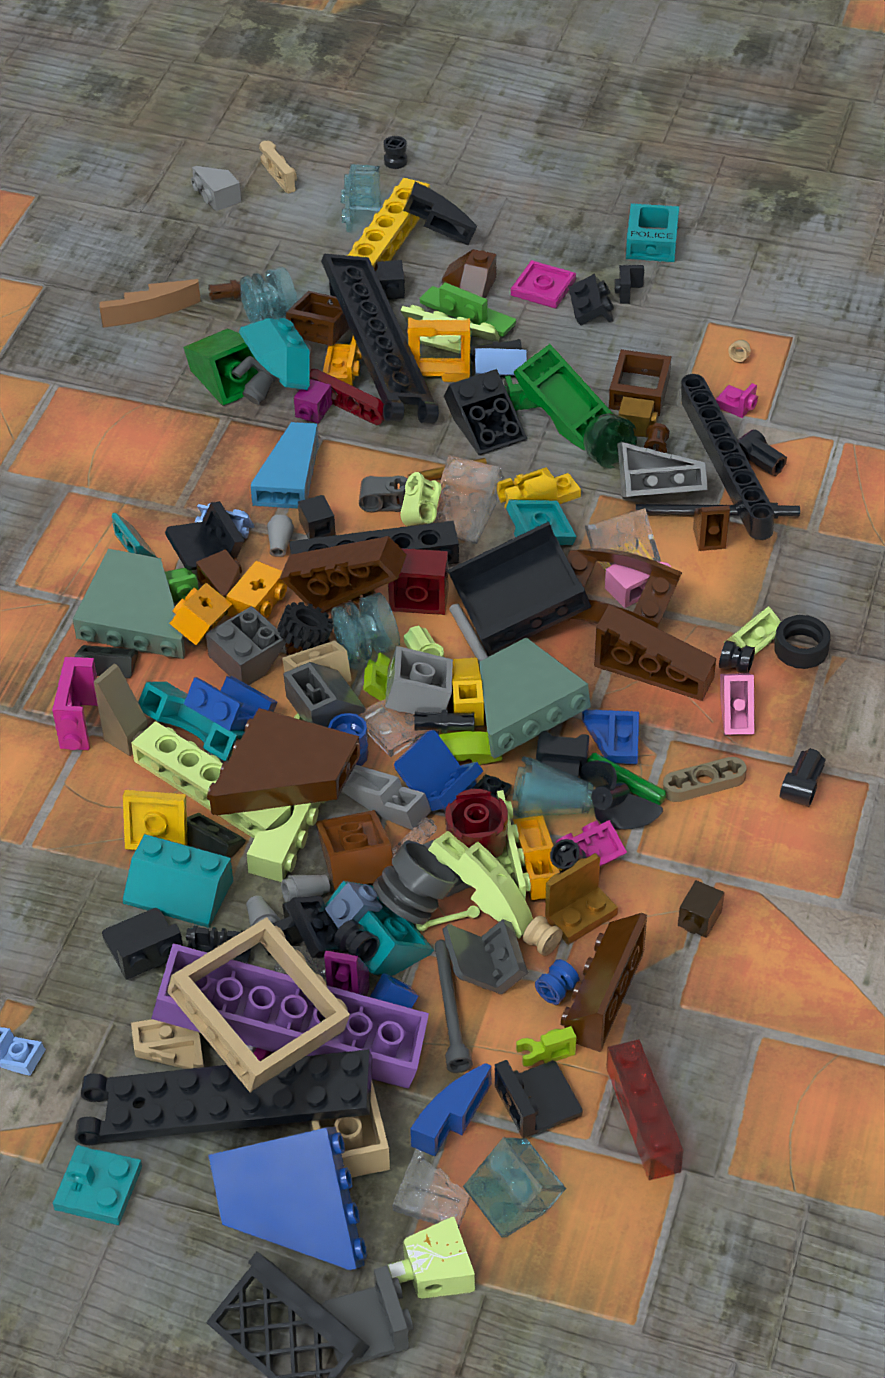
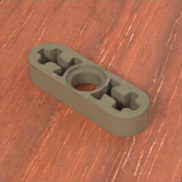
M727 757L671 772L663 780V789L667 792L666 799L672 802H681L740 786L745 781L746 764L740 758ZM706 775L712 781L710 783H701L696 778Z

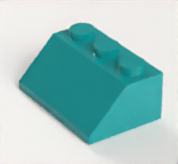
M144 834L131 859L123 895V904L147 911L158 908L165 916L210 928L233 883L231 858Z
M343 881L340 884V886L337 888V890L325 904L326 907L342 890V888L348 883V881ZM377 897L383 908L379 912L367 911L358 922L364 927L365 931L373 933L379 939L378 951L370 961L364 964L372 974L379 975L384 972L394 976L431 955L434 949L412 922L395 914Z

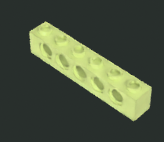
M155 721L131 742L134 762L211 811L210 801L207 800V793L210 785L216 783L219 778L223 763L216 756L209 755L199 749L194 742L186 741L177 735L170 727H164ZM291 806L218 816L252 838H255L258 831L280 827L292 815Z

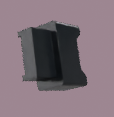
M542 731L538 736L535 767L536 770H541L540 783L549 781L571 783L574 786H578L579 771L587 763L589 735L582 734L576 738L552 736L547 731Z

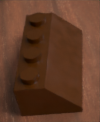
M639 913L609 922L605 933H599L594 946V951H596L594 958L588 957L583 971L585 978L582 983H576L572 994L574 1002L571 1008H565L561 1018V1026H564V1028L572 1026L576 1035V1044L598 1052L602 1051L644 954L647 914Z

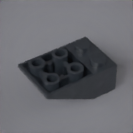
M497 369L449 384L443 397L453 420L478 455L527 440Z

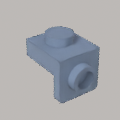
M348 882L325 910L339 929L348 920L359 922L367 911L379 912L383 907L377 899L376 891L367 884L362 885Z

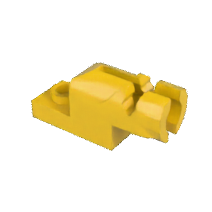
M545 467L525 475H516L514 481L511 478L499 481L497 483V494L500 503L506 501L504 506L506 509L509 500L558 501L560 505L581 497V488L569 473L554 477L548 468Z

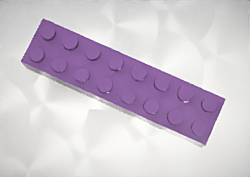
M173 943L151 1019L200 1032L168 994L167 990L172 974L204 956L207 952ZM230 960L195 982L197 987L241 1040L249 1046L276 1052L325 1020V1017L287 974ZM327 986L336 998L341 999L345 1003L350 1017L342 1033L307 1056L369 1049L372 1054V1079L409 1089L418 1068L429 1013Z

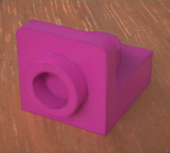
M751 383L745 391L728 385L716 398V402L721 410L743 418L749 410L755 408L758 402V396L756 395L757 385Z

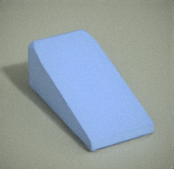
M475 348V376L497 369L500 376H515L513 373L515 369L527 361L526 350Z

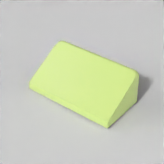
M768 606L727 640L736 642L740 648L746 645L755 647L756 654L775 638L776 629L781 621Z

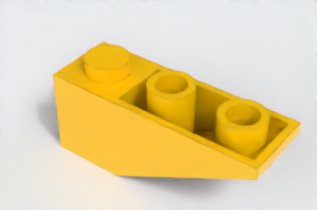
M478 658L453 659V713L474 712V726H484V700Z

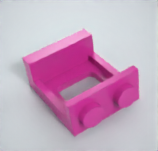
M64 657L52 709L60 749H90L84 709L81 705L98 706L94 687V680L97 679L94 658Z

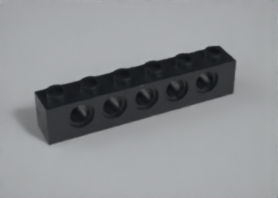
M454 521L295 540L289 541L291 555L389 536L400 548L448 551L449 565L459 563V541Z

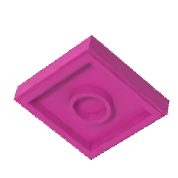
M531 260L511 287V296L556 309L569 291V287L576 281V273Z

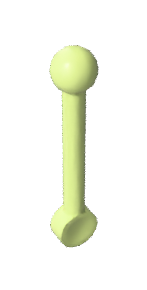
M473 905L467 911L432 919L424 925L416 924V928L422 932L426 931L430 926L465 917L475 919L478 917L480 910L477 906Z

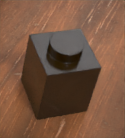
M695 880L680 905L678 926L690 933L707 938L722 912L725 892Z

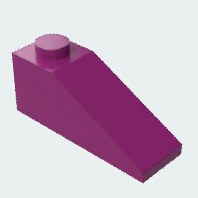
M326 950L324 960L327 986L367 996L370 987L369 968L358 956Z

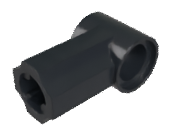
M752 429L737 440L747 460H750L771 475L777 476L786 465L787 456L769 446L763 434L758 430Z
M811 748L801 751L792 772H788L784 778L779 797L810 807L817 789V781L825 766L826 758L819 751Z

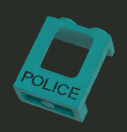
M631 203L626 259L675 262L679 206ZM640 227H654V228H666V229H648V228H640Z

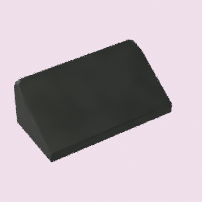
M87 645L81 646L75 653V657L94 658L97 676H100L110 666L116 664L125 678L132 676L138 656V651L135 649Z
M200 813L187 817V842L190 847L232 858L245 844L246 840L243 837Z

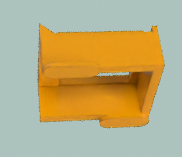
M408 317V345L422 376H442L444 382H457L470 378V318L468 320H415ZM461 335V358H420V337Z

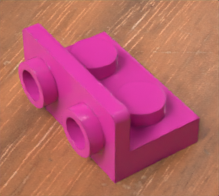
M598 820L584 826L581 829L583 833L575 837L572 833H569L555 841L557 843L564 839L573 840L585 851L588 857L596 853L600 857V867L627 853L610 820L599 824Z

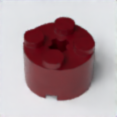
M470 789L456 795V799L451 804L449 802L446 807V832L449 831L468 848L479 842L495 858L501 856L507 843L508 810L505 802L500 797L498 800L491 796V792L483 789Z

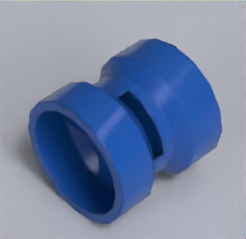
M558 959L549 967L548 974H542L536 980L535 988L545 1001L558 1005L566 997V991L572 990L576 983L580 982L577 971L569 963Z

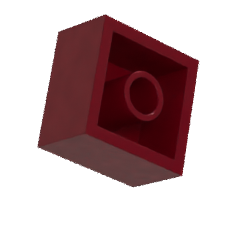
M401 548L407 556L398 579L388 583L389 611L445 615L449 592L448 551Z

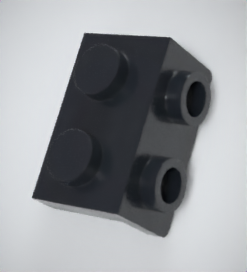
M592 274L569 287L575 319L580 326L603 314L608 322L613 321L612 310H614V306L608 297L610 290L604 280L600 282L597 276Z

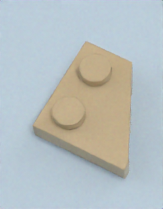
M153 1019L131 1023L134 1051L137 1058L183 1069L204 1067L199 1032Z

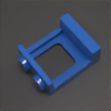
M226 676L221 691L200 678L194 677L184 705L223 728L234 731L245 730L249 718L253 719L258 708L274 712L278 702L233 676Z

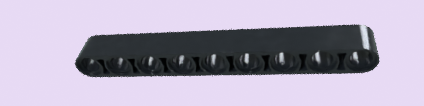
M699 374L685 375L681 380L682 405L748 534L757 540L770 538L773 535L774 510L705 379Z

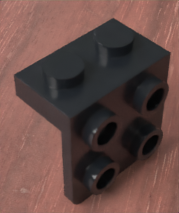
M220 501L210 503L203 522L169 526L165 531L166 537L182 564L190 571L197 570V561L225 549L232 558H237L244 543L242 534L237 530L229 513L226 512Z
M158 908L150 909L102 931L103 940L126 980L167 963L173 943L183 946L181 931L176 923L169 926Z

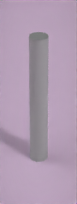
M451 605L449 610L475 657L478 658V662L486 659L488 655L460 605Z

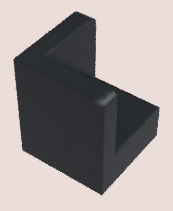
M324 495L298 501L299 521L308 539L336 535L335 516Z

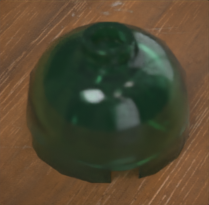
M612 413L597 416L586 427L583 436V444L587 455L602 467L616 468L612 464L619 461L618 443L624 442L630 445H637V437L634 436L635 425L627 418Z

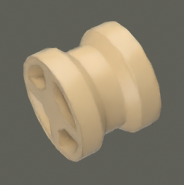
M537 916L524 931L523 941L528 945H535L540 954L547 956L559 944L563 931L557 926H550L545 917Z

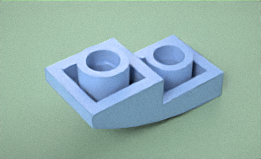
M0 1027V1067L31 1076L46 1050L42 1042L14 1037L10 1028Z

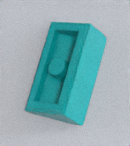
M117 513L112 514L114 534L128 552L157 557L128 521Z

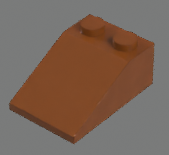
M375 810L316 821L318 836L334 890H337L343 881L373 884L382 875L384 868L393 866L391 843Z

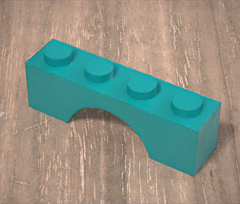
M166 681L146 682L138 701L144 714L158 722L168 723L191 732L204 742L203 749L223 761L230 759L236 740H241L245 730L229 731L184 705L187 693Z

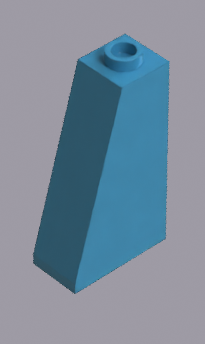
M290 423L251 482L252 506L298 509V501L308 499L319 444L317 424Z

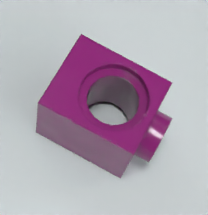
M310 379L308 390L299 389L294 396L295 417L318 424L332 405L331 385Z

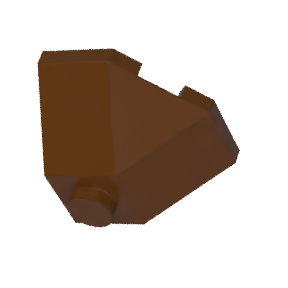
M472 249L448 266L442 277V284L448 283L486 298L496 279V254Z

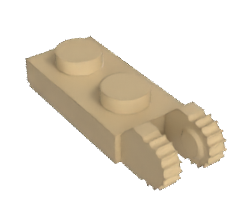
M269 140L262 141L259 144L260 151L263 153L260 157L261 163L286 193L295 192L297 175L294 168L290 167L286 163L285 158L278 154L276 145Z

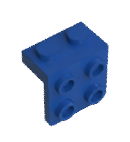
M435 730L427 731L394 763L395 770L408 788L425 793L431 811L440 809L446 811L449 802L451 804L456 799V795L473 788L477 783L475 779L483 772L478 762L460 765Z

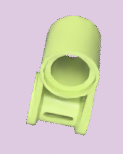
M414 472L409 476L405 485V495L400 513L404 525L430 524L436 519L437 506L442 489L438 481H429L419 472Z

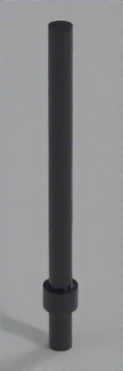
M770 502L774 510V519H778V516H800V505H778V503ZM636 504L635 514L694 515L695 508L727 505ZM729 505V516H739L735 506Z

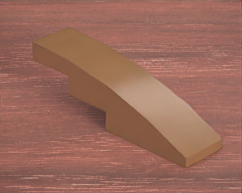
M194 279L148 284L149 290L127 292L124 293V299L101 301L99 305L102 327L125 325L154 319L201 302L199 281Z

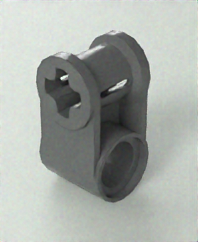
M399 475L393 477H365L360 484V508L367 512H401L407 478Z

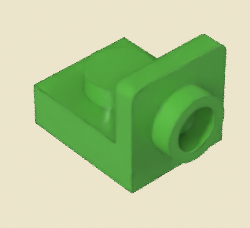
M180 568L165 572L173 603L179 602L182 598L185 599L193 588L199 590L197 577L192 571Z

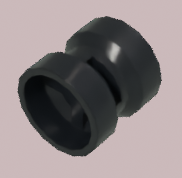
M401 136L387 137L383 142V148L386 152L384 154L385 166L391 169L403 168L407 164V154L405 153L407 150L406 140Z
M726 640L721 652L719 668L727 670L736 668L738 673H749L754 659L755 647L746 645L740 648L736 642Z
M569 839L560 840L555 843L550 852L552 864L561 873L573 867L578 860L588 858L585 851L577 843Z
M348 920L343 923L334 937V943L340 950L349 952V955L358 956L364 963L370 961L379 948L378 937L369 931H365L364 927L355 920Z

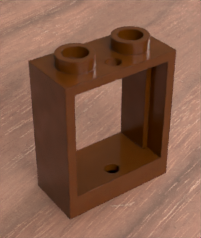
M308 291L286 312V319L294 324L303 340L333 346L350 329L335 296Z
M621 349L609 389L608 408L620 410L623 397L654 401V412H658V416H660L670 379L672 356ZM623 373L660 377L657 389L620 384Z

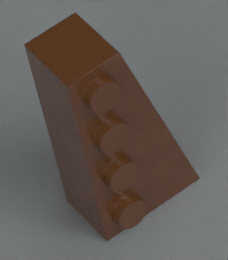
M389 536L289 555L280 579L306 605L308 603L312 604L314 609L319 607L322 609V613L398 579L407 554Z
M610 604L596 627L594 667L703 701L715 677V657Z

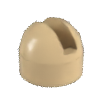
M738 340L731 344L728 349L731 359L735 362H743L751 353L750 344L745 340Z

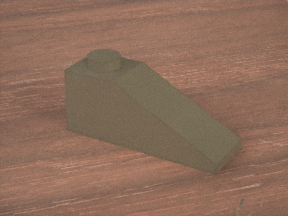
M113 664L94 680L104 741L131 756L133 754L131 742L148 728V723L119 666Z

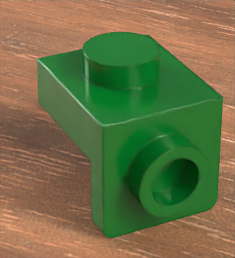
M510 375L504 376V387L515 411L539 407L529 401L519 384L512 383Z

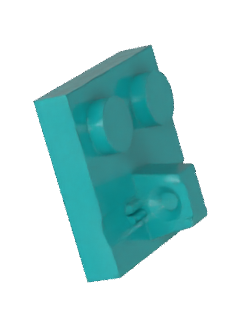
M508 501L506 510L515 525V537L549 522L560 545L574 544L577 536L558 501Z
M77 1145L54 1198V1210L120 1225L142 1169L141 1160Z

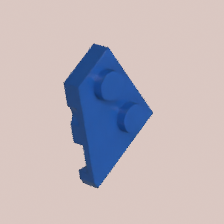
M588 709L582 711V721L605 758L619 764L638 763L639 712Z

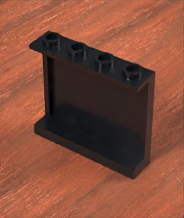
M549 522L448 570L488 656L592 607L584 587L575 575Z

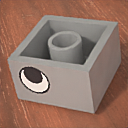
M396 646L387 674L385 707L397 712L415 714V711L441 713V710H446L452 694L453 659Z

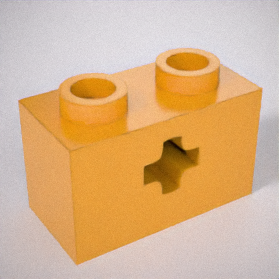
M255 561L226 596V599L232 603L228 610V616L234 617L252 606L263 617H269L272 608L279 600L285 597L287 592V585L280 579L282 570Z
M205 583L199 590L193 588L185 599L182 598L172 610L176 615L169 624L197 645L206 636V633L220 622L232 606V603Z

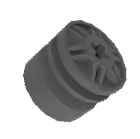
M405 841L392 858L393 866L384 868L382 875L373 883V889L376 891L377 897L395 914L409 922L424 925L430 919L431 913L439 907L437 899H444L457 883V875L447 865L440 863L426 846L415 841Z

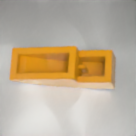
M543 815L513 819V824L517 825L519 834L517 847L522 848L524 853L525 866L522 867L523 873L528 872L531 891H528L531 900L546 898V883L553 875L560 873L559 869L550 860L553 843Z

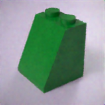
M228 328L183 347L190 371L223 406L244 397L242 393L245 390V385L258 373L253 367L240 378L232 373L248 356L254 359L255 357L240 333Z

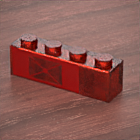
M640 1039L609 1046L606 1070L648 1180L681 1173L683 1148Z

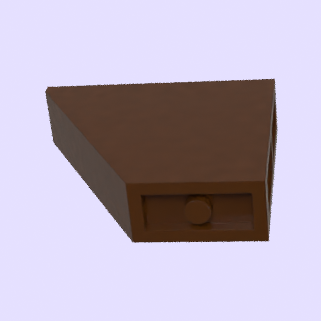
M258 708L253 719L249 718L247 721L245 733L241 740H236L230 759L222 764L220 776L216 783H212L208 789L207 800L210 801L211 814L218 816L337 800L360 757L359 736Z

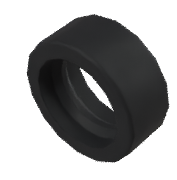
M795 615L787 617L780 622L776 629L774 651L783 663L794 668L808 669L818 666L826 659L830 645V631L826 624L809 615ZM795 635H805L817 641L818 645L808 649L792 646L786 639Z

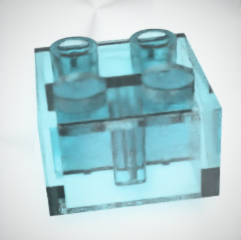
M505 1137L501 1139L463 1186L502 1238H506L544 1215L566 1190L562 1182L527 1139Z

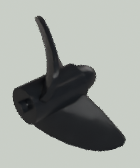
M595 760L587 762L581 767L579 778L595 787L591 794V800L595 806V817L600 824L610 820L614 829H634L652 823L663 813L662 806L630 794V789L625 783L616 782V770L610 763Z

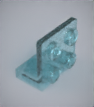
M351 164L349 174H345L344 189H341V204H345V208L342 209V223H346V232L352 231L356 210L380 211V166Z

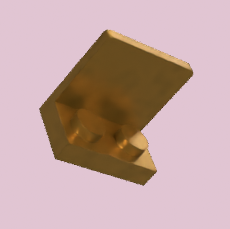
M596 853L588 858L578 860L573 867L553 875L546 883L545 918L550 926H557L563 931L562 939L567 945L618 915V907L599 888L600 857Z

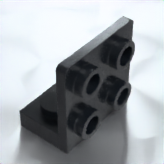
M507 1060L495 1064V1088L523 1139L582 1116L583 1109L556 1061H549L521 1073L518 1070L513 1071Z

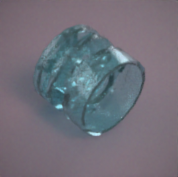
M283 266L265 271L264 280L259 273L253 274L252 278L250 276L240 278L241 300L251 324L267 318L274 319V315L278 320L280 318L286 319V312L297 302L293 282L288 271Z
M377 592L360 598L359 609L353 602L346 603L344 608L343 606L332 608L331 618L333 620L332 624H334V634L337 643L347 650L350 664L360 663L362 658L364 660L371 659L372 647L377 654L380 652L385 654L395 650L396 646H400V636L395 617L386 598L381 593Z

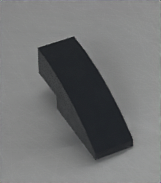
M418 182L414 183L403 211L424 219L423 227L469 245L477 225L448 199Z

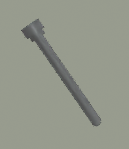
M437 940L435 952L450 1046L445 1054L446 1066L452 1073H463L472 1068V1055L470 1049L463 1044L448 949L444 940Z

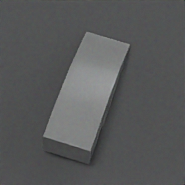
M355 765L342 789L345 794L370 811L375 810L377 815L411 830H414L431 812L425 793L403 787L397 776Z

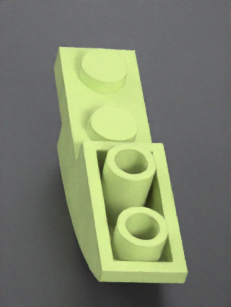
M449 831L434 840L428 850L436 856L440 863L447 865L457 873L464 883L476 889L470 899L478 905L481 911L489 914L496 921L500 922L504 919L512 922L516 937L518 939L521 938L533 917L516 883L498 860L479 842L468 848Z

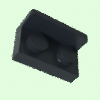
M321 896L294 897L286 904L312 959L321 958L325 965L324 954L326 950L344 953L334 943V937L338 929L325 910L326 905Z

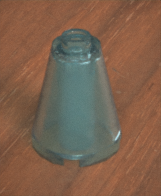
M522 757L521 761L525 763V767H518L512 800L518 801V809L512 808L513 816L531 817L588 813L590 808L595 807L591 800V794L594 790L593 783L531 757Z

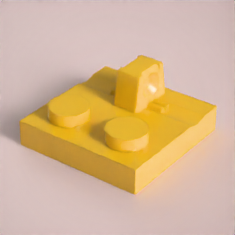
M125 790L123 794L125 849L136 850L144 834L188 846L186 794Z

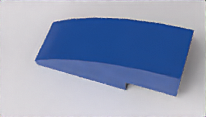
M485 1063L467 1072L434 1097L410 1128L411 1147L435 1157L450 1131L463 1135L491 1086V1065Z

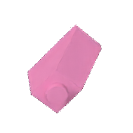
M659 562V563H662V564H664V565H666V566L671 567V565H670L669 563ZM612 564L606 568L605 589L626 608L638 602L650 575L632 568Z
M750 673L720 674L724 734H754V675Z

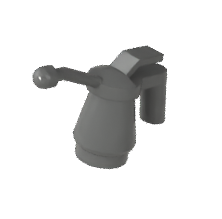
M248 356L232 373L240 378L251 367L258 371L245 385V390L242 394L252 403L259 405L261 401L266 399L272 382H275V380L280 381V378L272 375L256 359Z

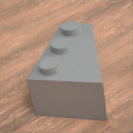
M624 442L618 443L622 497L707 490L705 462Z

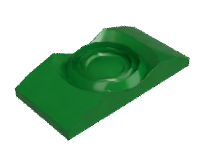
M548 344L513 372L529 401L544 409L551 417L558 433L582 450H585L618 423V418L551 344Z

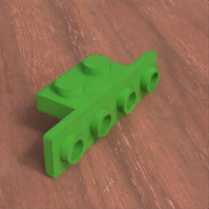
M444 283L440 288L431 286L420 297V304L452 317L470 318L472 323L478 325L488 323L494 326L499 336L502 337L516 325L515 318L488 308V299L448 283Z

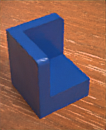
M384 972L370 995L371 998L411 1009L419 997L410 985Z

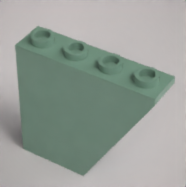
M108 549L73 617L76 639L184 659L183 635L169 624L176 614L172 612L175 606L161 558Z
M527 637L479 662L491 756L494 759L538 736L542 731H547L591 707L588 683Z

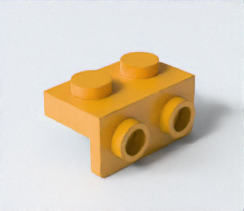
M352 336L351 345H328L323 368L324 373L353 386L355 376H359L360 361L358 359L363 358L354 336Z

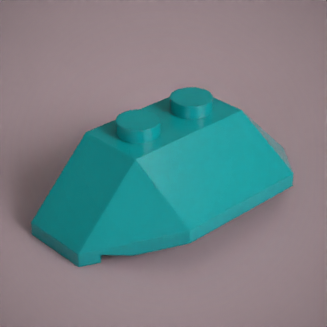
M267 318L240 327L239 333L255 359L268 372L280 378L279 382L284 387L308 390L310 386V349L290 320L280 318L279 320Z

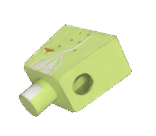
M450 1217L407 1237L403 1241L405 1260L387 1265L391 1278L398 1277L400 1283L412 1280L416 1294L421 1299L475 1291V1273L455 1217Z

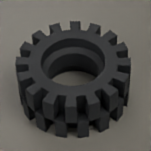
M292 602L291 605L288 604L284 609L278 624L277 631L280 632L279 636L286 638L285 642L288 644L294 643L293 647L297 649L299 646L302 647L303 651L327 643L334 627L332 618H328L329 615L326 612L321 613V608H312V604L308 603L305 606L304 602H299L298 605Z

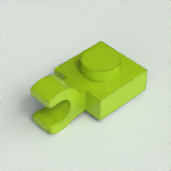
M380 652L378 653L377 662L370 659L364 672L363 690L385 704L390 658Z
M572 1026L564 1029H553L541 1035L539 1042L530 1038L518 1040L516 1042L517 1053L525 1050L531 1052L522 1056V1064L525 1067L532 1066L540 1060H543L544 1063L552 1060L558 1061L575 1055L576 1035Z

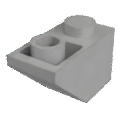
M202 166L192 167L193 178H191V183L194 190L198 191L203 196L204 201L210 204L215 211L241 202L240 182L229 170Z

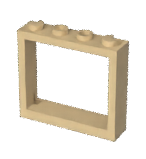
M267 917L172 974L167 990L172 999L249 1092H252L342 1033L350 1017L345 1003L331 993L327 988L325 980L319 974L313 972L307 965L303 954L289 944L283 931L278 926H274ZM260 942L325 1017V1020L262 1061L256 1058L195 984L199 979Z

